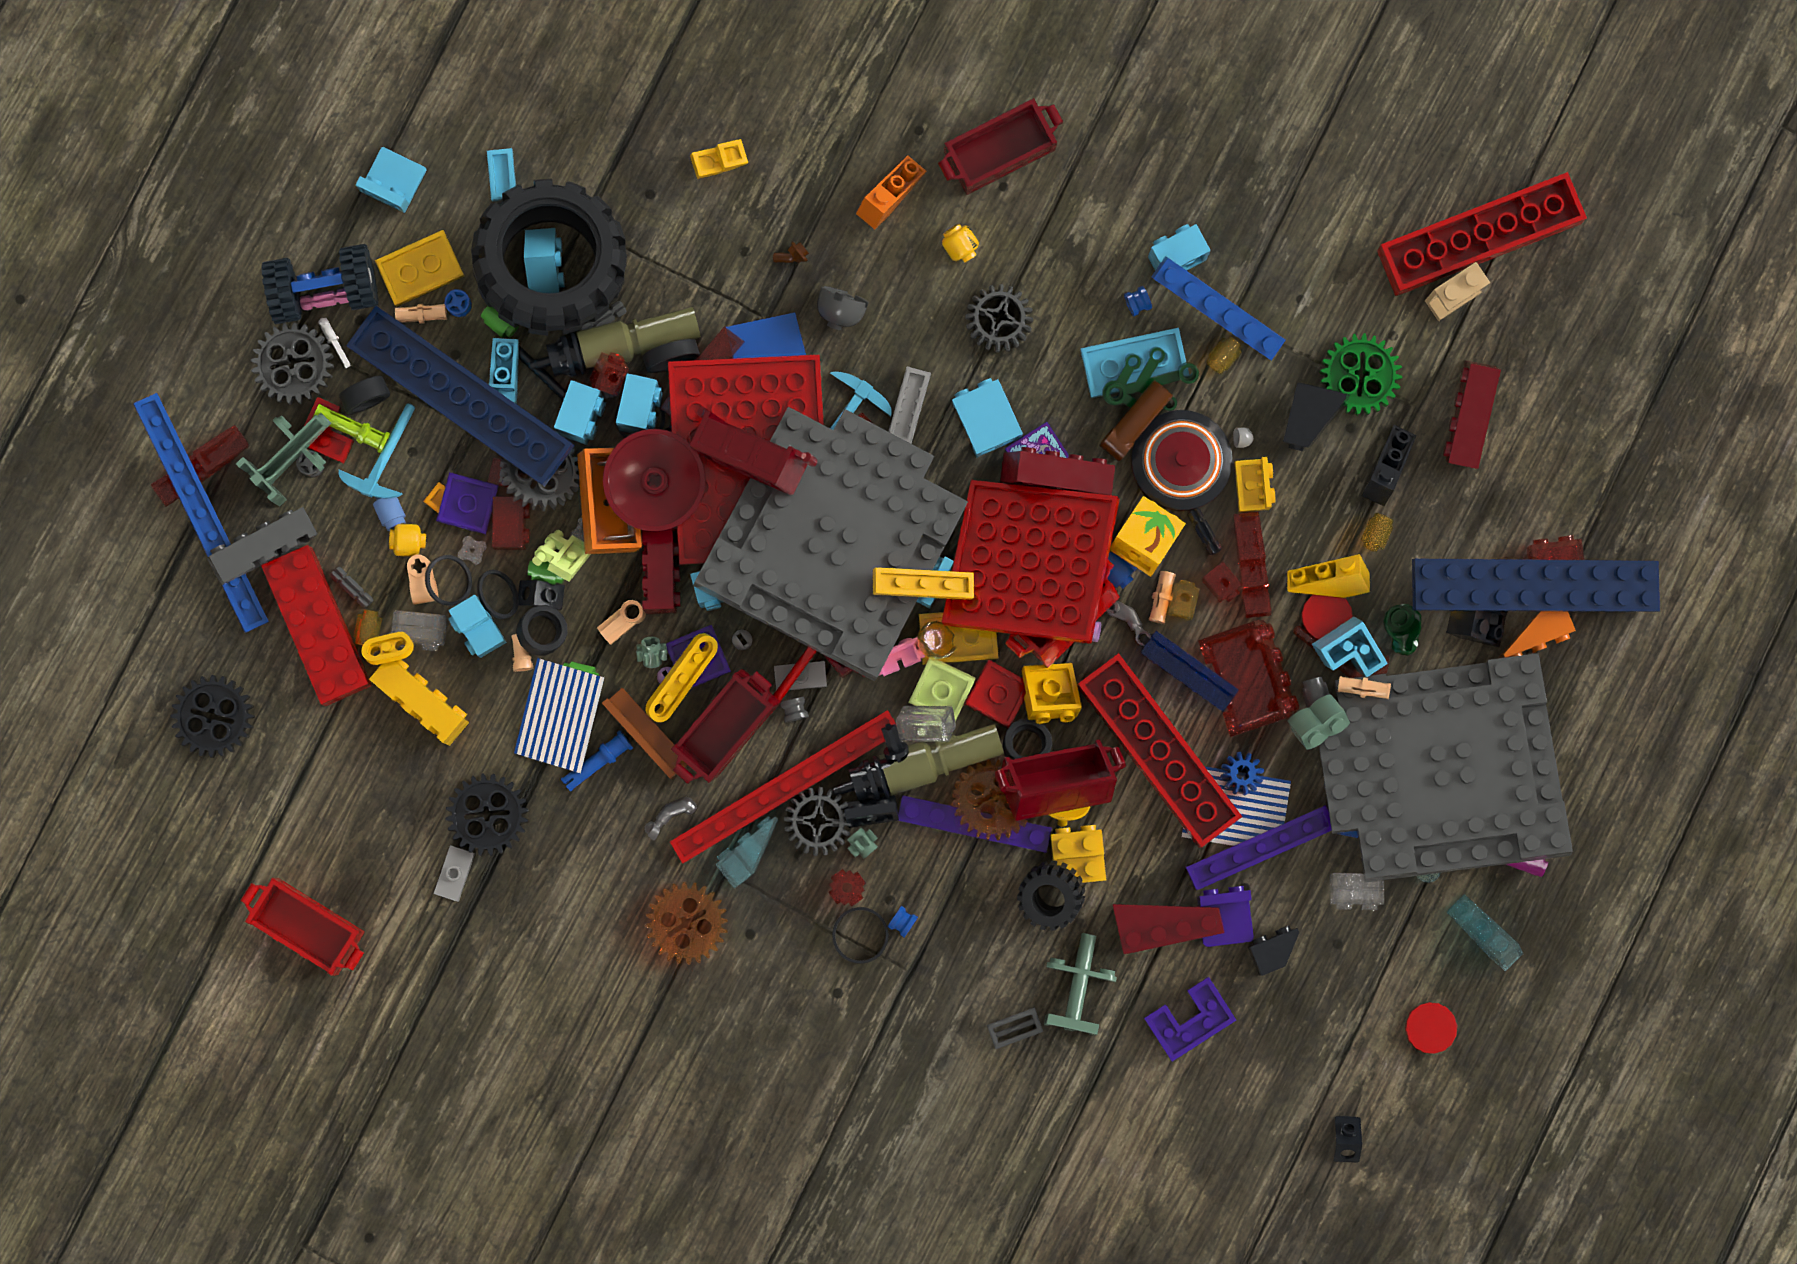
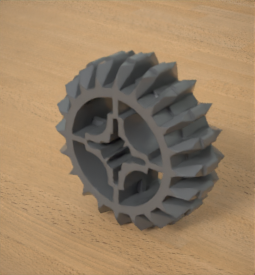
M1003 284L999 285L998 292H995L993 285H990V294L981 289L980 296L982 299L978 296L972 297L976 305L968 304L967 309L973 313H968L965 319L973 321L966 325V328L969 330L975 329L970 334V337L973 339L980 336L977 345L980 346L986 341L987 351L991 349L992 344L996 345V353L1000 352V345H1004L1006 352L1010 351L1009 343H1012L1015 348L1019 347L1017 338L1025 341L1027 337L1023 332L1030 333L1032 329L1026 324L1033 323V317L1026 316L1032 313V308H1024L1029 300L1026 298L1019 301L1022 292L1018 291L1015 296L1012 295V286H1009L1007 292H1003ZM1002 300L999 307L995 309L983 308L990 301ZM1009 303L1018 310L1020 322L1008 314ZM1004 308L1003 319H1006V321L1001 320L1000 324L998 323V326L995 329L996 318H993V316L997 317ZM978 315L983 316L985 320L991 323L992 327L989 334L982 329ZM1003 328L1016 329L1009 336L997 337L999 331Z
M819 787L818 795H814L813 788H809V797H805V794L801 791L799 793L802 798L801 802H798L795 798L791 800L796 805V808H786V811L793 813L792 817H784V821L792 822V826H787L784 829L786 832L794 831V834L790 835L788 839L790 841L795 838L799 839L795 844L797 849L802 844L806 845L803 851L805 854L812 847L814 848V856H818V848H822L823 854L828 855V846L831 845L834 852L838 849L834 843L838 841L841 845H844L845 841L840 836L842 834L850 836L851 834L849 831L844 830L845 826H851V824L845 821V813L842 811V809L848 806V803L845 802L839 805L838 802L842 796L838 794L833 800L831 798L833 790L831 789L827 792V796H824L823 787ZM816 801L815 811L812 815L798 816L800 810L806 804ZM824 801L835 807L840 819L828 818L824 815ZM820 808V815L823 816L822 819L825 818L826 821L832 823L821 824L818 835H816L817 829L814 828L815 824L811 825V822H806L805 820L816 819L818 809ZM797 824L812 827L813 842L806 840L800 834ZM826 827H839L836 834L830 840L820 843L822 831Z

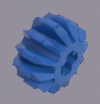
M1237 752V762L1232 756H1229L1227 761L1230 765L1222 764L1221 769L1228 773L1221 774L1220 778L1230 780L1224 787L1227 789L1233 784L1235 787L1232 793L1235 795L1238 793L1239 788H1241L1244 796L1247 795V786L1255 792L1257 787L1253 782L1259 784L1263 782V779L1256 775L1262 774L1264 769H1255L1260 760L1256 759L1253 763L1249 762L1252 756L1250 753L1243 760L1241 752ZM1237 768H1241V771L1244 768L1247 770L1246 780H1243V777L1239 779L1236 776L1238 774Z

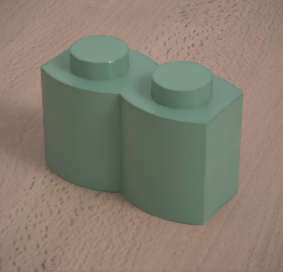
M1332 695L1319 698L1309 708L1296 712L1288 720L1292 732L1306 750L1319 746L1328 736L1342 732L1350 724L1345 711Z

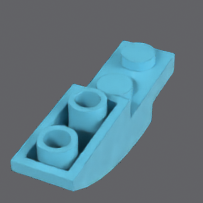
M493 338L489 385L517 404L518 339Z

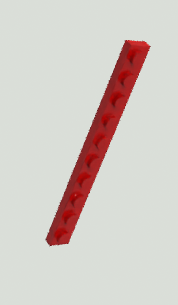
M885 711L670 841L681 862L684 864L795 797L801 791H805L884 743L885 740L881 728L886 727L885 725L889 723L890 725L896 724L889 711ZM896 724L898 733H901L900 729L898 728V726H897V724Z

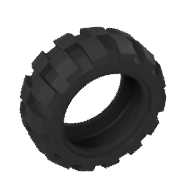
M553 179L534 180V186L523 189L518 184L503 192L502 200L497 204L490 203L480 217V226L474 232L471 248L473 275L478 284V291L487 306L493 307L498 312V317L515 328L521 325L529 328V333L545 336H548V331L562 330L563 335L582 330V324L589 320L596 322L609 310L611 301L614 298H618L624 283L627 265L626 239L620 222L614 220L612 216V209L599 196L592 198L586 194L585 187L569 181L566 182L565 186L553 185ZM543 222L561 223L577 230L585 237L593 249L595 262L591 271L578 285L563 292L541 293L524 287L512 277L503 260L509 243L520 231L531 225Z

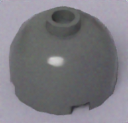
M824 286L821 287L818 296L817 308L820 316L828 321V327L842 330L843 326L852 327L863 318L869 302L857 295L853 297L847 294V291Z

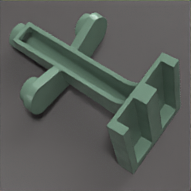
M322 413L315 415L296 435L289 430L292 425L282 415L278 418L275 417L273 422L289 437L290 441L260 469L244 457L236 463L240 469L251 476L250 480L257 487L268 494L267 498L279 507L287 499L276 489L273 483L302 453L320 471L324 469L323 465L326 461L317 452L311 454L307 449L331 424Z
M1086 933L1081 934L1075 967L1065 966V960L1050 958V962H1047V968L1073 973L1064 1017L1047 1014L1044 1025L1059 1026L1070 1031L1087 1032L1093 1036L1098 1034L1099 1024L1081 1021L1088 978L1093 977L1116 982L1117 977H1115V971L1100 968V973L1090 971L1097 936Z

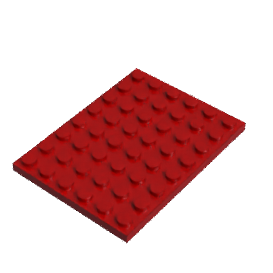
M820 355L668 362L671 431L691 443L702 420L697 413L701 407L714 413L726 423L768 441L771 440L788 407L824 425ZM699 453L698 455L705 470V491L702 501L694 514L684 523L677 526L679 565L705 563L750 480V477L715 463Z

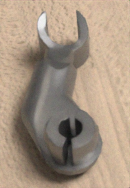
M1116 601L1106 611L1110 616L1127 622L1131 631L1134 630L1136 642L1139 645L1145 646L1139 640L1140 635L1146 634L1151 639L1150 633L1143 630L1142 623L1132 607Z
M682 797L666 804L656 816V821H650L645 825V832L648 834V837L654 841L660 832V828L666 825L673 816L683 812L688 815L693 814L697 809L696 803L689 797Z

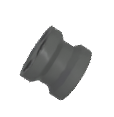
M304 453L296 460L298 470L307 477H317L323 472V470L320 471L314 466Z
M804 697L780 703L781 708L785 712L783 717L785 723L809 717L808 712L804 709Z

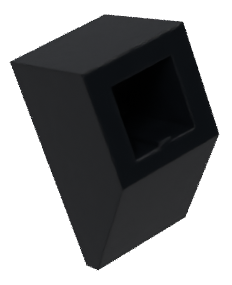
M1288 925L1276 930L1277 935L1267 939L1266 935L1252 940L1253 945L1249 946L1248 950L1259 976L1286 966L1299 935L1298 928L1291 929Z

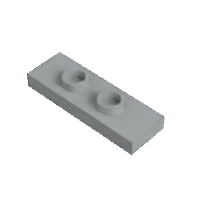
M907 366L889 432L912 444L931 373Z

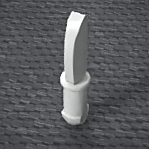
M321 318L318 323L328 340L327 343L333 345L344 367H350V362L337 341L339 337L336 336L327 318Z

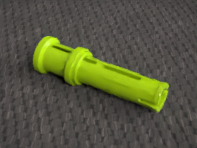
M321 404L318 405L313 417L322 413L331 422L330 427L356 438L359 444L365 443L376 448L378 453L382 452L389 437V432L383 433L370 427V423L361 424Z

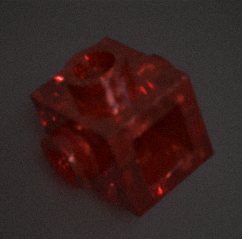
M842 869L831 877L833 882L830 884L832 890L829 891V894L836 904L842 902L845 906L849 903L852 907L864 898L862 893L865 890L862 886L866 882L858 871L853 874L851 870L845 872ZM844 883L852 885L850 892L846 893L842 890Z

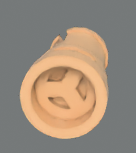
M517 634L512 635L514 650L513 671L521 672L534 669L529 652L520 645Z

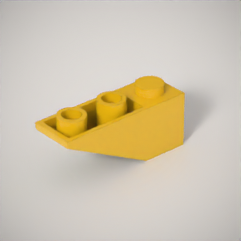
M1358 554L1287 571V590L1292 593L1347 598L1370 592V573L1361 555Z

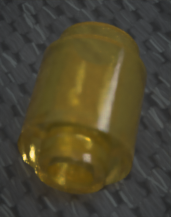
M1231 336L1228 339L1222 337L1207 355L1209 358L1206 364L1221 375L1224 370L1228 371L1241 355L1242 351L1239 349L1241 344Z
M1375 513L1373 518L1369 519L1360 539L1364 542L1363 547L1373 552H1377L1378 549L1384 550L1393 530V520L1385 515Z
M363 609V614H357L353 636L356 638L355 644L363 646L368 639L380 636L383 618L378 617L379 612Z

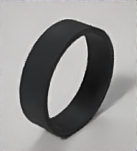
M683 339L649 350L643 355V360L647 372L657 373L667 371L668 362L694 361L700 357V353L695 339Z
M856 907L844 912L837 919L832 933L833 943L837 952L844 959L859 964L877 959L885 950L889 937L884 919L876 911L865 907ZM856 910H865L875 914L882 921L886 932L885 943L881 951L873 958L863 961L853 960L845 956L840 951L835 936L840 920L846 914Z

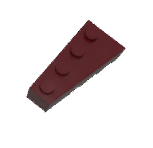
M1021 447V451L1005 452L1003 454L1000 483L1022 482L1021 485L1042 487L1043 485L1049 489H1069V491L1112 495L1115 465L1107 464V459L1092 458L1091 462L1084 461V456L1069 454L1068 458L1060 457V452L1045 451V454L1036 453L1035 448Z
M677 527L657 532L642 530V545L644 546L642 565L643 571H645V576L642 579V589L644 597H646V601H643V611L646 614L677 613L676 607H681V593L676 592V582H680V567H675V557H679L678 541L675 542L674 532H677Z
M1113 904L1123 954L1225 933L1219 907Z

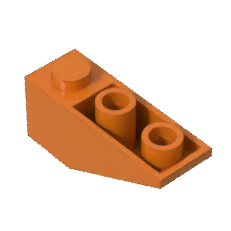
M907 155L863 199L856 214L873 229H876L894 211L927 171Z
M1541 611L1535 614L1499 657L1523 655L1522 652L1531 649L1534 653L1547 648L1546 642L1555 639L1557 644L1570 639L1569 633L1576 630L1569 613Z

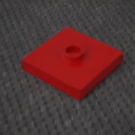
M988 659L964 705L1008 729L1024 701L1026 690L1023 678Z

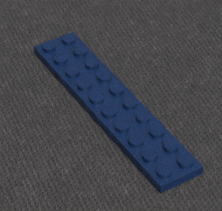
M377 306L373 308L346 345L353 352L544 487L574 447L567 439Z
M1412 559L1413 611L1659 612V561Z

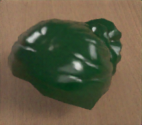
M1409 604L1392 606L1385 613L1383 620L1384 628L1392 638V649L1400 655L1409 656L1416 650L1419 643L1421 614L1418 611H1413V606Z

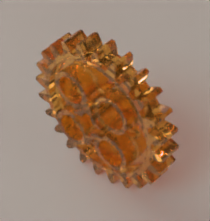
M989 759L986 762V766L983 767L979 762L976 764V770L968 766L967 774L963 772L960 774L961 781H956L954 786L958 790H953L952 797L956 798L953 800L952 807H958L955 811V816H963L960 825L969 824L968 832L975 828L977 830L976 837H979L983 832L986 833V839L989 840L991 834H995L998 841L1002 833L1007 838H1010L1011 830L1018 834L1020 826L1025 827L1028 821L1026 819L1015 821L1011 810L1004 806V804L1008 803L1005 794L994 784L997 781L994 773L1002 769L1001 762L997 760L996 765H992ZM971 790H980L983 795L975 796ZM986 811L991 813L993 817L987 819L981 813Z
M683 882L682 889H678L676 884H672L673 892L670 893L664 888V898L658 895L655 896L659 902L658 905H649L654 910V913L646 914V917L652 919V923L646 924L645 927L652 928L653 932L649 933L647 938L655 937L656 941L651 946H661L659 955L668 952V961L676 956L677 964H680L682 959L686 958L687 964L691 965L692 957H695L696 961L701 963L702 954L709 959L711 956L708 950L718 951L715 945L716 941L724 943V940L719 935L720 933L728 932V930L721 927L722 924L728 922V919L721 918V915L727 910L718 909L722 900H712L715 892L706 895V886H703L698 891L697 883H693L691 889H688L686 882ZM689 898H693L697 902V909L693 913H688L684 909V902ZM706 910L705 915L691 923V930L683 928L673 936L668 937L667 934L683 923V917L690 919L700 911ZM668 912L673 913L676 917V922L672 927H666L662 922L663 916ZM703 919L708 920L712 925L711 931L708 934H701L698 931V923ZM680 934L689 936L690 944L687 948L682 949L677 945L676 939Z

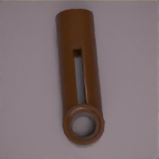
M1154 380L1120 422L1109 431L1099 446L1119 462L1173 395Z

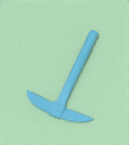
M830 373L855 390L854 396L844 409L854 413L863 399L867 398L891 417L890 404L879 392L873 389V386L847 373ZM843 411L841 412V414L839 415V417L836 419V421L833 423V425L831 426L830 429L834 430V428H835L836 424L838 423V421H839V419H840V417H841Z
M408 403L405 405L368 479L362 480L339 469V477L347 486L371 498L372 496L376 498H395L402 495L400 492L379 486L377 481L415 410L412 404Z

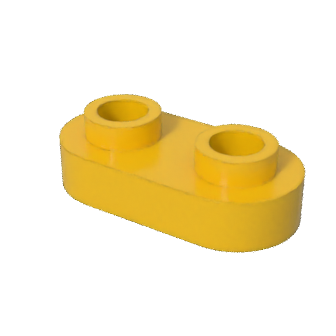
M395 632L368 639L363 644L361 651L368 663L379 665L407 658L412 653L414 644L408 634ZM405 645L402 650H398L399 646ZM380 650L377 656H373L376 651Z

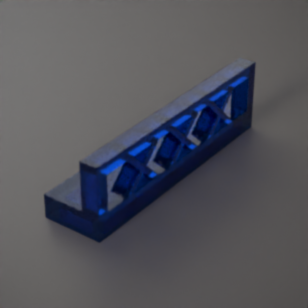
M1158 631L1154 632L1149 642L1141 651L1143 656L1221 712H1224L1239 691V689Z

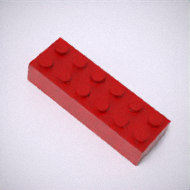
M306 545L262 564L261 567L320 704L328 706L371 687L372 684L314 549Z

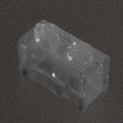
M394 610L391 633L404 632L409 635L413 644L422 645L423 650L437 651L438 646H445L448 618L445 615Z
M903 706L896 719V726L901 742H911V740L914 742H949L956 728V722L952 706Z
M1331 873L1330 904H1336V909H1352V904H1361L1362 910H1377V905H1384V880L1365 882L1364 874Z

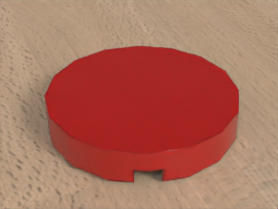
M1312 595L1303 606L1301 618L1306 632L1319 640L1351 619L1352 609L1347 599L1343 597Z
M1427 1002L1416 1006L1409 1013L1405 1032L1414 1048L1424 1053L1435 1054L1446 1050L1452 1045L1457 1033V1023L1454 1015L1448 1008L1439 1003Z

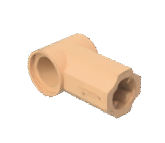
M635 600L624 602L621 608L599 625L597 629L608 643L612 645L633 626L645 619L646 613L643 611V605ZM633 605L638 606L639 615L634 619H630L627 616L628 608Z

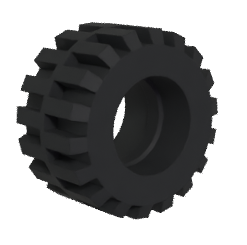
M1047 861L1041 862L1039 867L1036 865L1028 872L1020 884L1017 900L1021 902L1018 907L1020 911H1025L1023 917L1025 920L1030 918L1032 920L1030 924L1034 927L1036 924H1039L1042 930L1050 927L1051 931H1054L1059 926L1062 929L1075 919L1085 901V896H1083L1086 891L1085 886H1081L1083 880L1081 876H1075L1077 871L1074 868L1071 870L1066 868L1068 864L1063 862L1059 866L1057 861H1051L1050 864ZM1042 885L1057 887L1064 896L1065 904L1061 906L1046 904L1040 898L1038 887Z

